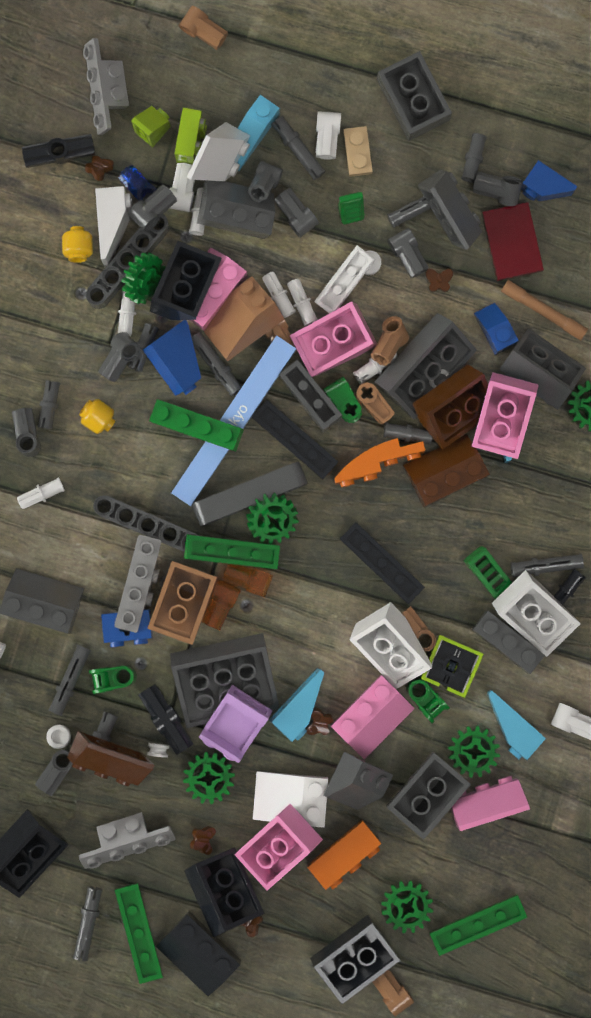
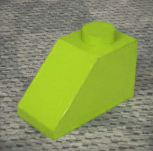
M150 106L131 120L135 133L152 148L171 127L168 114L161 108L156 110L153 106Z

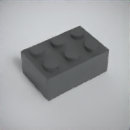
M420 51L378 72L377 81L408 141L450 121L452 112Z

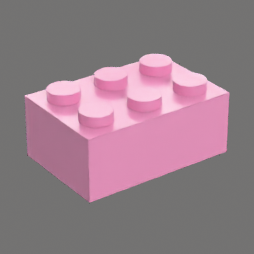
M289 804L251 838L235 856L266 890H269L312 852L323 839L300 813Z

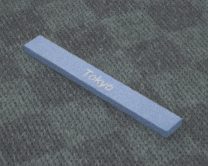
M276 335L220 421L244 429L297 349ZM205 441L171 493L189 506H192L229 449Z

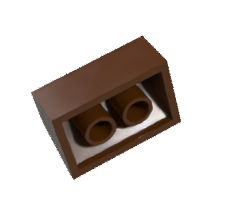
M466 365L412 403L421 424L440 448H446L478 425L488 383L484 373L470 365Z
M467 434L458 438L444 449L438 448L421 456L419 459L403 465L424 508L490 475L480 453L475 447H472V441Z
M81 731L77 732L67 757L73 764L72 767L84 772L86 769L93 770L95 775L104 779H108V776L116 778V782L125 786H129L130 783L138 786L155 766L142 752Z

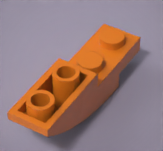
M398 438L374 446L347 464L334 478L335 485L340 484L341 488L354 485V480L363 478L364 482L377 479V474L382 472L380 464L384 463V466L387 467L398 464V459L406 457L407 461L421 458V453L425 452L424 443L422 441L400 447Z

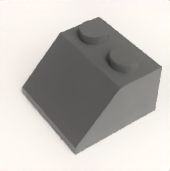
M344 752L323 796L358 810L384 796L393 774Z

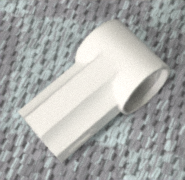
M318 111L316 158L324 160L336 159L341 113Z
M177 163L172 188L170 187V190L177 198V202L169 209L191 212L195 180L187 178L192 167L191 164Z
M559 703L550 725L591 740V717L579 713L578 710Z

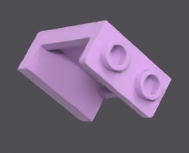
M232 685L203 728L199 738L206 746L222 752L223 756L228 760L239 763L261 728L268 721L272 710Z

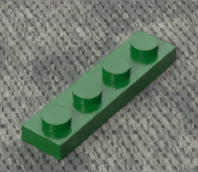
M158 399L149 420L151 423L234 452L237 451L244 431L242 428Z
M187 534L184 558L277 569L280 546Z
M139 883L115 889L139 984L163 978Z
M516 894L429 933L439 956L528 917L519 896Z

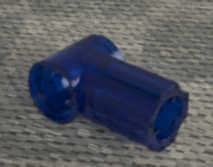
M133 165L126 167L118 176V180L138 201L143 200L147 193L153 194L157 190Z

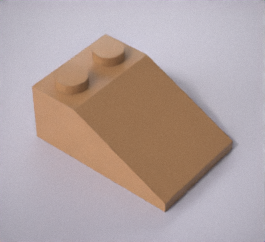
M251 276L231 292L204 333L223 357L229 361L285 319L276 303Z
M172 561L147 629L193 645L219 577Z

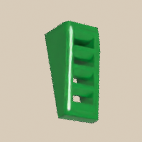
M362 192L340 196L338 210L342 224L345 225L364 220Z
M483 546L478 547L463 560L494 599L512 584V581ZM484 557V559H483L481 562H479L477 565L474 564V563H476L480 558ZM489 563L491 566L481 573L480 570ZM496 571L497 574L487 581L486 578ZM502 578L503 582L493 589L492 585Z

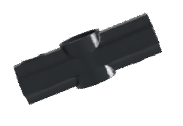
M87 134L66 139L54 138L49 142L22 147V154L26 168L51 163L63 164L68 160L95 155L92 135ZM56 147L65 148L61 155L56 156L53 154Z
M156 684L138 695L150 713L153 724L159 733L165 736L176 755L194 744L182 726L179 715L173 706L168 704Z

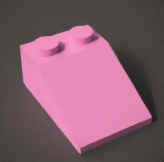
M354 302L342 306L290 335L311 377L354 359L373 349L377 344L359 307Z
M492 372L472 447L518 459L539 385Z

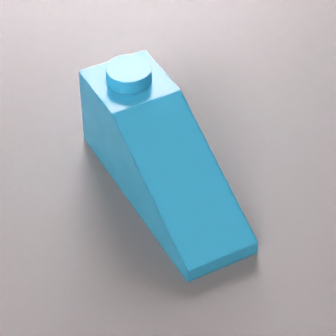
M262 95L257 98L238 127L239 130L250 135L247 142L250 144V147L244 157L240 156L238 161L240 168L238 171L241 170L270 130L271 124L280 116L279 107Z
M319 668L304 681L269 719L292 742L294 739L299 740L307 732L305 728L310 722L324 676V672Z
M489 690L487 696L505 741L511 747L508 751L518 760L521 757L528 760L546 738L497 694Z

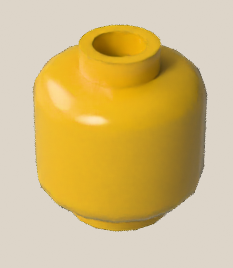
M71 227L62 236L63 255L70 262L82 263L87 261V258L93 254L92 234L84 230V227Z
M100 399L88 400L79 413L81 424L95 434H100L104 430L108 432L116 421L113 419L114 409Z

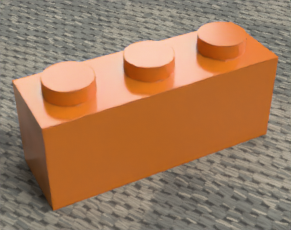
M362 819L311 861L307 868L325 890L329 887L333 890L343 882L341 878L348 871L352 874L362 866L361 860L366 856L370 859L380 851L378 846L381 845V841Z

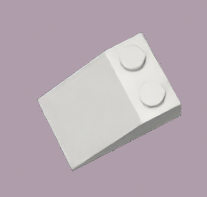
M227 122L207 134L187 178L190 180L226 181L231 176L234 177L240 168V164H238L240 156L244 157L250 147V144L247 143L250 135Z
M124 186L95 189L100 257L105 268L115 257L130 221L128 212L133 206V201L130 193H126Z
M526 570L492 602L498 615L546 657L580 625V622Z
M392 602L355 624L350 641L395 689L432 669V664L410 624Z
M257 771L253 820L270 822L284 808L291 804L310 826L324 827L327 797L323 795L328 787V777Z

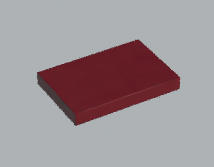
M528 202L482 212L497 281L544 271Z

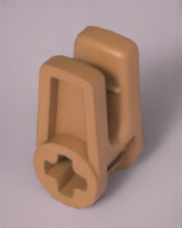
M367 382L358 387L355 395L360 405L379 424L383 425L393 417L394 411L376 386ZM362 389L365 391L370 389L372 391L370 395L372 399L367 397L363 399L361 397L363 394Z

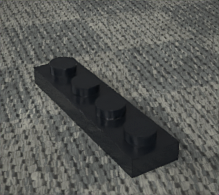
M268 400L252 416L255 422L322 480L337 465L338 461Z
M357 522L339 539L408 605L425 588Z

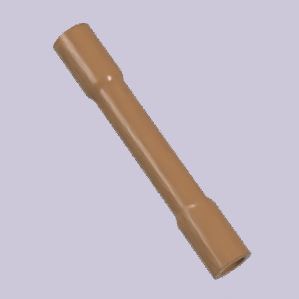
M507 280L501 290L505 295L526 305L580 341L588 331V328L572 318L564 316L510 280Z

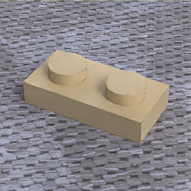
M367 126L343 129L349 177L372 174Z

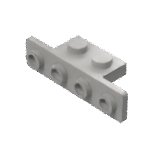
M92 38L84 45L83 56L87 62V80L90 82V102L94 109V126L97 128V134L103 135L111 129L109 109H126L129 106L123 62L101 60L98 38Z
M139 535L137 538L115 621L116 628L137 633L143 611L146 610L147 606L151 607L154 593L151 592L152 584H157L160 570L157 569L158 564H156L161 546V540L143 535Z
M141 812L97 826L101 848L80 854L79 860L85 869L97 868L105 862L119 861L124 856L133 853L140 854L155 846H165L176 838L170 826L148 833L144 815Z

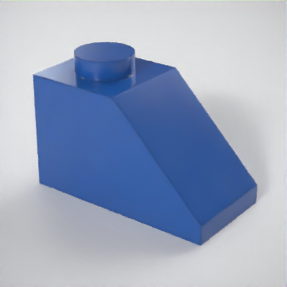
M538 160L522 183L521 190L530 200L534 201L536 199L540 202L572 196L577 186Z
M496 303L474 313L494 355L518 343L519 340L511 324Z

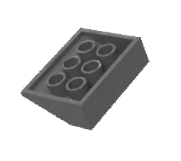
M263 633L170 653L171 669L186 728L207 724L232 685L271 710L280 708Z

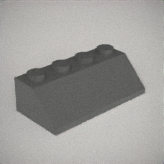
M437 313L374 383L412 419H415L417 413L412 403L434 389L430 386L429 380H434V384L438 386L458 372L477 349L453 321ZM441 369L448 371L449 374L447 376L440 374Z

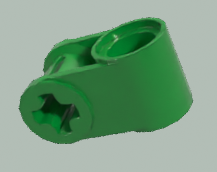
M344 377L323 388L327 397L342 414V419L345 422L355 423L361 418L362 410L360 403ZM350 406L352 409L357 408L355 410L356 415H346L347 407Z
M124 665L89 670V674L93 678V694L131 686L137 679L136 671L131 666ZM124 669L130 673V680L127 683H123L119 679V673Z
M413 679L408 683L407 693L432 724L440 713L450 709L445 701L425 681ZM418 683L423 684L424 693L421 696H414L412 693L413 686Z

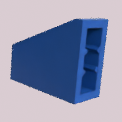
M183 320L143 349V352L175 396L182 392L187 395L197 387L195 383L201 379L189 325L186 320Z

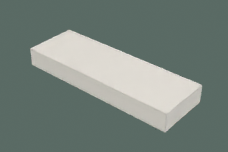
M356 245L314 302L329 314L339 309L376 259Z

